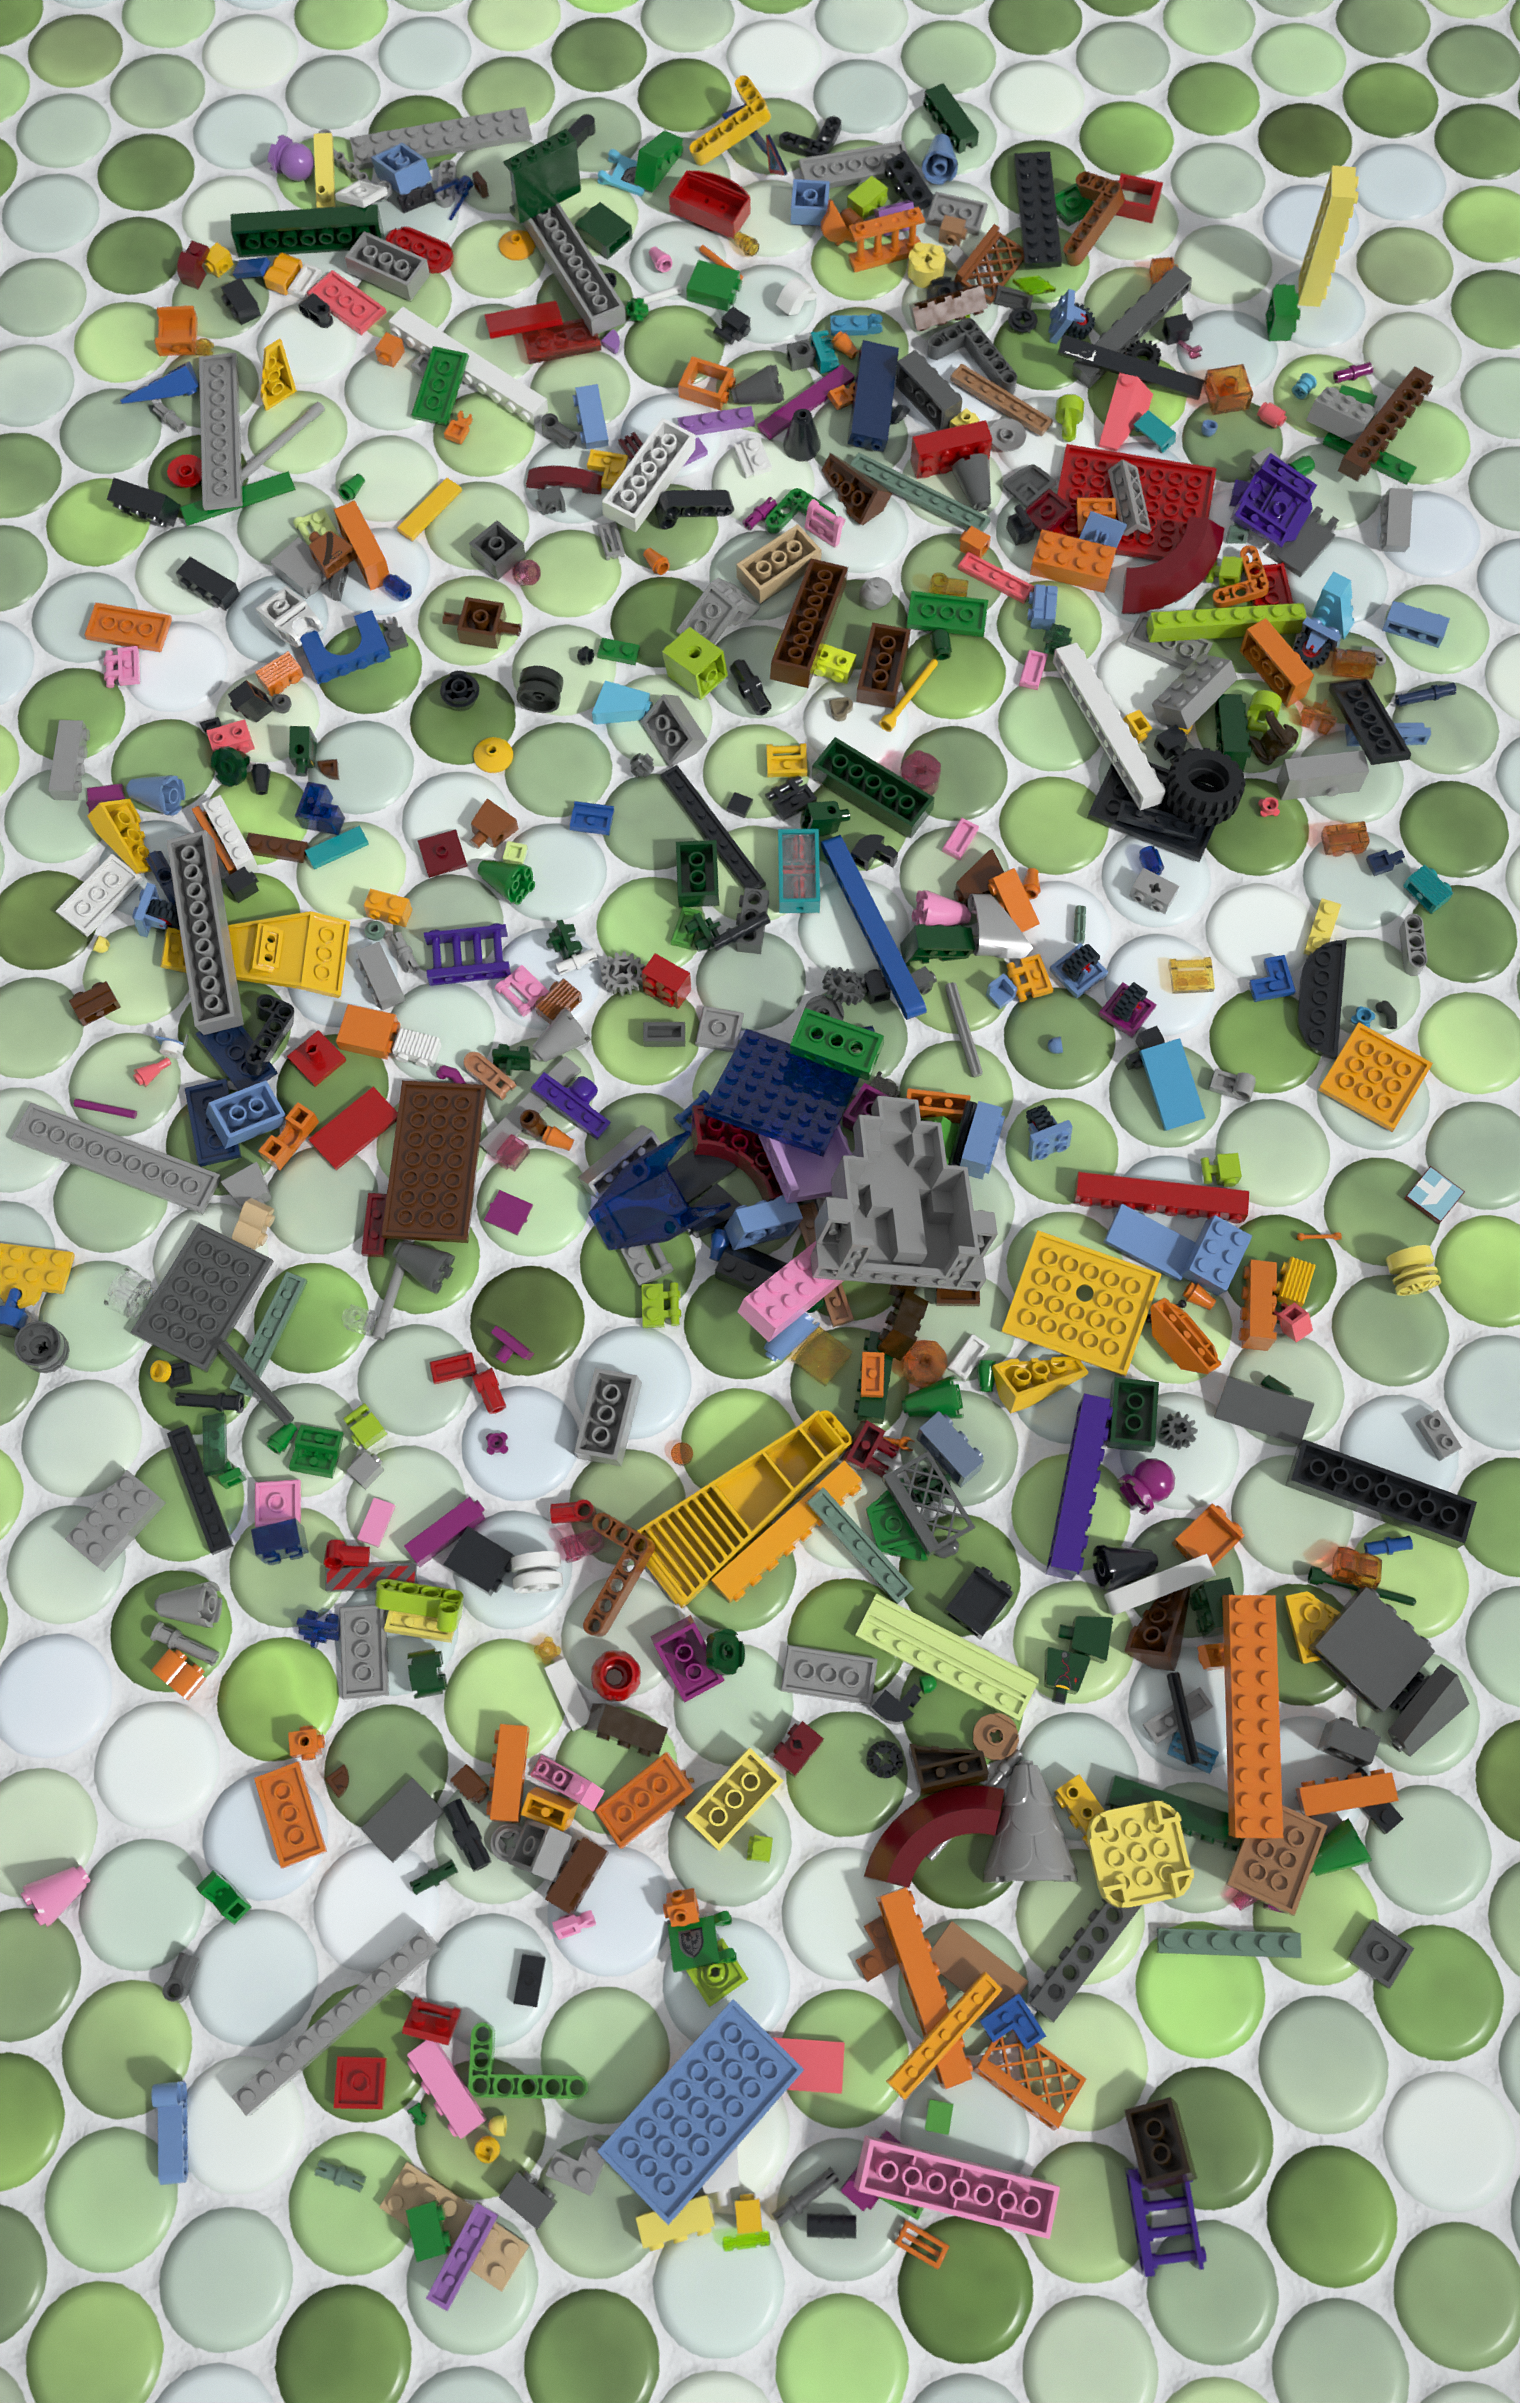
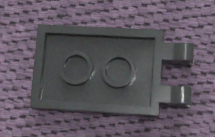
M1316 506L1311 515L1306 519L1295 541L1285 542L1282 548L1276 546L1269 556L1279 564L1284 563L1285 568L1300 578L1334 540L1335 534L1332 532L1337 528L1336 524L1339 522V519L1332 516L1325 527L1317 523L1321 518L1320 514L1323 512V509L1319 506Z

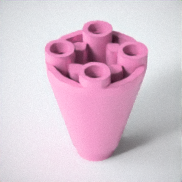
M928 890L917 892V907L912 911V921L916 922V925H944L953 927L970 922L971 912H969L966 905Z
M80 1865L77 1868L72 1867L26 1884L22 1887L24 1892L20 1895L27 1906L32 1904L36 1912L33 1916L39 1926L45 1924L46 1927H49L87 1887L86 1884L90 1882V1879Z

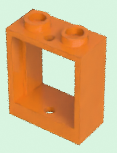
M692 356L678 384L679 398L721 411L723 404L728 402L730 389L734 388L736 383L734 369ZM698 373L722 380L723 383L718 393L693 386Z

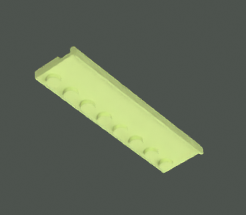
M877 1593L855 1637L933 1676L939 1681L1018 1722L1040 1679Z

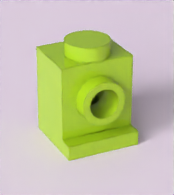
M758 1835L750 1836L747 1860L770 1864L773 1838Z

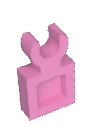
M589 1910L577 1917L575 1914L564 1915L557 1921L552 1922L558 1939L561 1940L580 1933L582 1928L595 1926L596 1921L592 1911Z

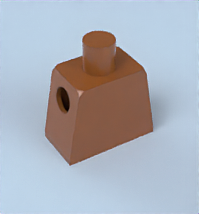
M487 798L471 822L472 832L475 835L470 840V843L477 849L485 842L492 848L497 847L519 829L517 819Z

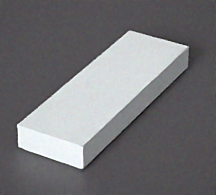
M564 1658L544 1669L572 1731H575L587 1724L590 1712Z

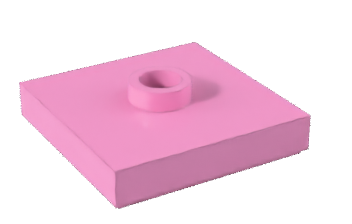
M300 1479L255 1482L256 1528L301 1525Z

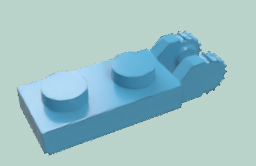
M870 314L869 316L831 315V335L835 336L840 331L847 333L848 336L879 334L883 331L881 325L882 316L879 314Z

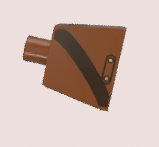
M316 531L310 534L309 541L311 544L309 549L311 556L326 579L356 559L353 546L332 531H328L322 536Z

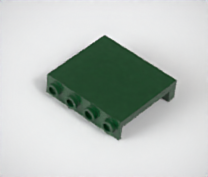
M567 129L503 161V164L510 171L514 205L509 207L510 213L519 224L581 192L576 139Z

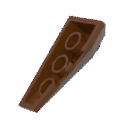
M832 453L829 454L821 470L830 486L837 492L839 501L843 502L846 507L845 511L860 525H864L883 512L892 495L882 485Z
M1191 1585L1157 1598L1150 1609L1145 1610L1142 1614L1143 1619L1138 1626H1134L1130 1631L1124 1650L1125 1654L1153 1669L1175 1671L1181 1652Z

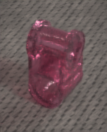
M589 1529L559 1540L566 1554V1563L575 1562L588 1555L597 1553L603 1549L605 1544L602 1535L595 1529ZM592 1536L599 1537V1541L595 1546L588 1545V1540Z

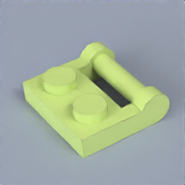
M324 508L305 517H297L293 521L295 528L299 529L308 546L311 542L309 541L310 533L306 526L311 525L314 532H318L321 536L328 531H332L339 536Z

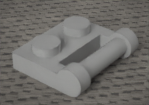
M655 1232L649 1233L644 1238L621 1248V1252L639 1288L642 1287V1284L653 1282L674 1270L671 1263H668L657 1242L658 1237ZM647 1245H650L661 1267L658 1270H655L644 1249Z

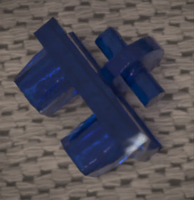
M306 1610L303 1618H298L297 1620L298 1634L304 1635V1640L311 1641V1648L314 1649L318 1647L319 1643L326 1644L327 1639L339 1641L338 1615L329 1613L326 1615L325 1622L318 1621L319 1616L316 1611Z

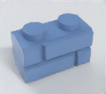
M1036 584L1034 591L1029 593L1028 604H1032V609L1028 608L1027 620L1031 621V629H1054L1057 586Z

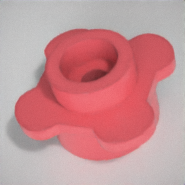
M1267 797L1259 800L1258 805L1261 807L1260 815L1262 817L1279 815V804L1276 798Z

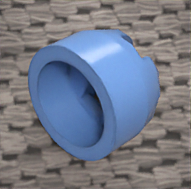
M1210 419L1205 420L1201 427L1202 434L1206 437L1213 436L1218 427L1217 423Z
M1061 1036L1054 1037L1048 1041V1049L1051 1053H1063Z

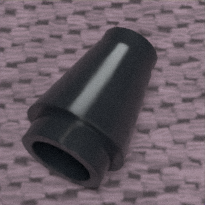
M260 763L252 766L251 775L256 794L258 795L268 794L271 770L267 764Z

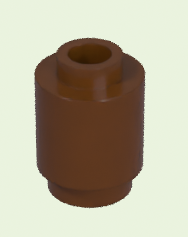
M529 1109L521 1114L520 1124L531 1137L538 1138L545 1133L547 1123L537 1111Z

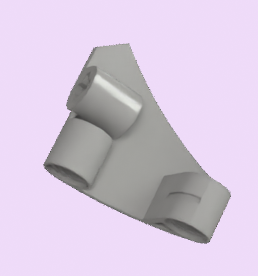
M990 894L969 895V912L977 914L978 937L974 938L975 950L973 954L975 956H995L997 958H1025L1033 948L1003 907Z

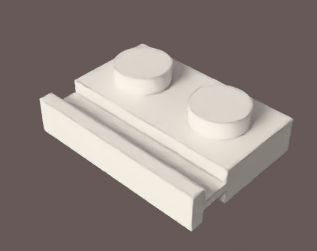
M760 437L743 441L739 445L734 444V451L746 479L751 475L757 476L772 471V465Z

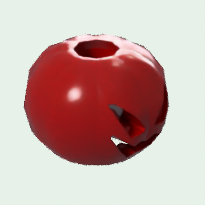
M610 1650L604 1652L595 1660L592 1666V1686L607 1701H624L635 1693L640 1686V1665L626 1651ZM616 1669L621 1672L622 1680L619 1684L612 1685L608 1682L606 1676L610 1670Z

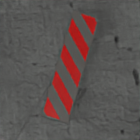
M417 1565L351 1567L338 1570L326 1569L325 1591L376 1590L377 1582L382 1579L417 1584Z

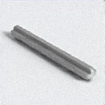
M955 982L948 983L945 986V990L972 1077H979L983 1071Z

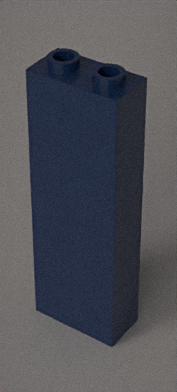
M866 340L862 341L858 354L847 444L884 452L889 437L899 348Z

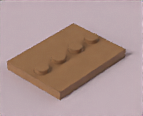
M1282 1805L1283 1838H1243L1226 1885L1295 1916L1327 1825Z

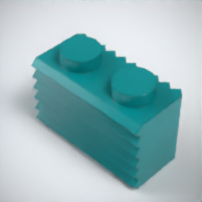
M1425 864L1409 876L1403 885L1430 914L1448 902L1453 895L1451 886L1446 882H1442L1437 877L1436 871L1428 868Z

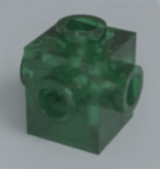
M1052 623L1050 631L1046 630L1043 641L1046 642L1044 652L1054 655L1057 648L1070 645L1073 637H1069L1071 628Z

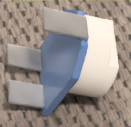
M160 1027L158 1035L155 1036V1039L161 1046L160 1053L170 1058L180 1059L186 1048L189 1036L186 1034L184 1043L175 1039L165 1038L166 1034L162 1033Z

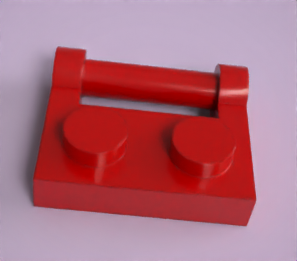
M415 1996L403 2025L402 2034L449 2045L460 2018L461 2008L454 2006L452 2009L422 2001V1998ZM419 2011H423V2012H427V2013H431V2014H435V2015L447 2017V2018H450V2020L445 2019V2018H440V2017L432 2016V2015H428V2014H424V2013H421V2012H419Z

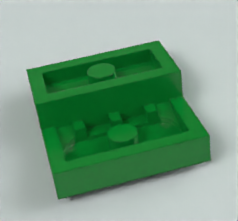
M301 1424L294 1442L295 1450L289 1464V1470L333 1479L344 1432Z

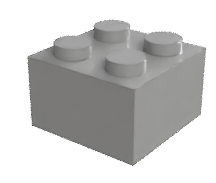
M526 1819L508 1864L554 1882L555 1877L560 1871L563 1857L569 1849V1842L572 1836L550 1826Z

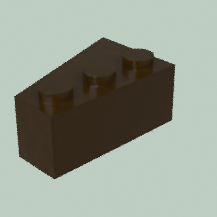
M907 1289L901 1296L897 1295L892 1303L894 1310L893 1312L890 1311L885 1319L887 1326L881 1330L877 1338L880 1340L877 1349L901 1361L917 1341L915 1333L921 1328L920 1321L925 1316L929 1301Z
M593 1703L590 1716L583 1730L596 1734V1737L599 1739L616 1741V1745L626 1749H630V1747L638 1749V1754L650 1757L651 1754H660L668 1728L609 1704Z
M909 1744V1754L920 1796L988 1781L989 1771L984 1753L981 1750L939 1748V1746L927 1747Z

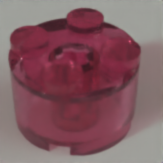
M917 750L904 759L901 765L900 777L931 796L939 787L941 764L934 756Z

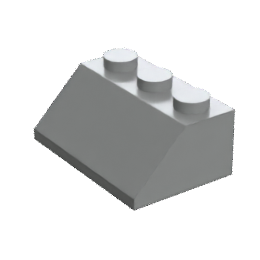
M663 694L640 721L669 766H674L697 754L708 741L680 697L676 695Z

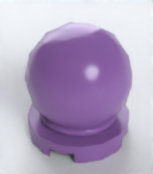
M279 135L276 145L272 143L268 153V162L271 163L270 170L278 174L283 173L289 179L298 182L310 177L315 169V158L312 151L302 143L293 142L291 138Z

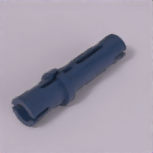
M1454 682L1439 686L1435 684L1431 685L1430 688L1395 695V703L1397 707L1427 700L1436 701L1445 696L1455 695V691H1457Z

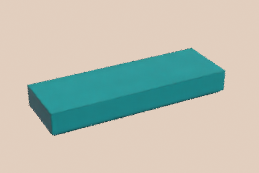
M359 825L305 850V853L315 870L369 845V842Z

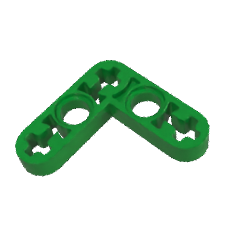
M795 488L766 517L765 527L769 533H779L798 511L806 516L807 507L813 499L834 515L836 513L832 508L806 491ZM788 508L791 511L788 514H784L781 512V509Z

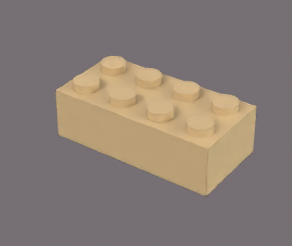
M797 524L737 563V579L761 604L805 575L811 558L821 560L822 550Z

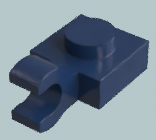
M1387 850L1368 855L1366 861L1373 876L1392 871L1394 865L1403 863L1402 859L1405 858L1402 850L1392 854H1388Z

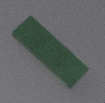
M224 1412L202 1416L203 1473L205 1476L228 1472L226 1415Z

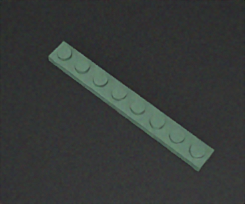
M859 452L850 464L887 490L967 530L973 526L984 532L990 524V517Z

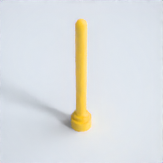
M936 659L930 661L892 712L881 718L879 725L883 730L891 732L894 729L897 721L896 718L938 665Z

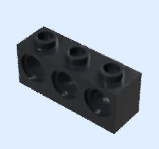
M903 151L886 160L884 174L888 180H891L896 194L900 195L903 201H912L914 208L919 207L920 210H923L930 206L933 194L907 153Z

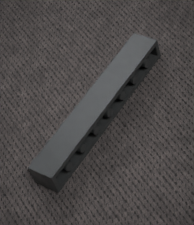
M1176 265L1171 270H1167L1158 283L1155 282L1145 295L1140 296L1137 303L1132 308L1129 307L1120 320H1116L1111 329L1104 332L1094 345L1125 354L1133 342L1136 343V341L1141 339L1191 290L1192 277ZM1078 361L1073 363V376L1088 388L1093 386L1107 372L1106 370Z

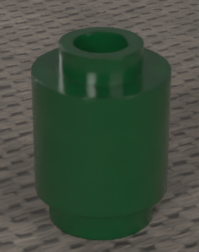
M943 629L935 630L930 635L933 656H935L936 660H946L951 657L952 652L949 633Z

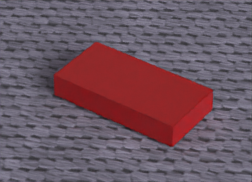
M472 1352L429 1362L434 1384L477 1374Z

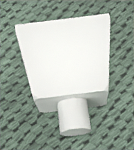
M738 2146L702 2186L705 2194L716 2192L718 2207L733 2204L730 2188L739 2186Z

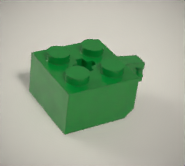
M1275 284V288L1272 290L1270 303L1265 314L1268 341H1291L1292 334L1296 332V321L1300 319L1301 311L1297 307L1299 294L1295 291V285Z

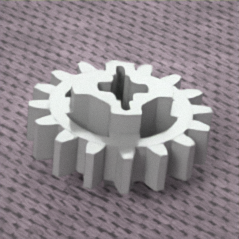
M623 951L622 956H619L616 952L615 958L608 957L609 963L603 962L604 969L601 970V976H603L602 982L606 984L607 990L613 988V994L620 991L621 996H624L626 991L629 995H632V989L639 991L638 984L643 985L641 972L645 968V965L641 964L639 957L634 959L633 953L626 956V951ZM613 969L614 973H612V977L610 978V972ZM635 970H636V971H637V975H636V977L634 978L633 975L635 974Z

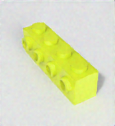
M824 644L814 673L817 676L833 679L838 683L848 684L856 666V654Z

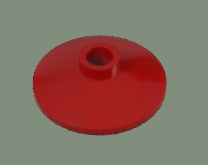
M189 454L176 457L171 461L167 469L169 480L174 485L183 488L197 485L202 481V460L197 456Z

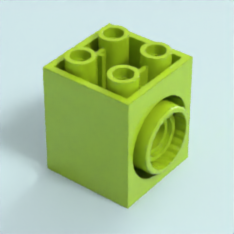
M691 627L680 633L662 651L668 677L699 700H702L728 676L723 650Z

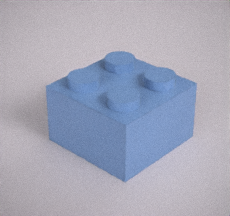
M793 179L791 224L821 226L822 218L828 209L830 181Z

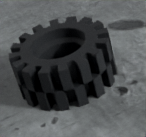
M1138 340L1136 344L1133 342L1127 352L1128 356L1135 358L1146 356L1150 359L1147 362L1159 365L1161 358L1160 348H1157V344L1152 345L1150 340L1149 343H1146V340H1143L1142 343Z

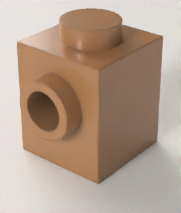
M945 215L940 227L938 242L952 246L956 244L960 247L961 241L966 239L968 229L965 228L966 220Z

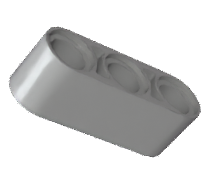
M1409 914L1399 928L1403 968L1408 975L1418 976L1427 963L1423 920L1419 915Z

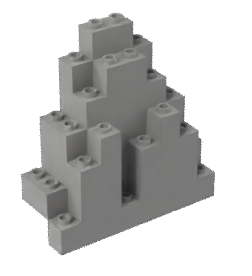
M877 1096L871 1107L872 1116H858L853 1126L855 1150L852 1155L842 1156L831 1178L833 1197H826L814 1221L816 1246L810 1255L812 1277L980 1291L986 1281L983 1257L998 1235L995 1213L984 1210L974 1211L968 1167L947 1165L942 1125L939 1122L921 1121L918 1100Z

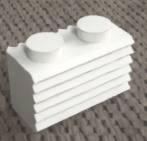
M400 1028L392 1052L394 1057L400 1062L407 1063L409 1060L416 1062V1065L427 1068L428 1066H435L442 1045L438 1037Z

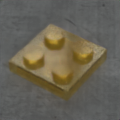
M819 1326L793 1355L791 1361L826 1387L852 1355V1351Z

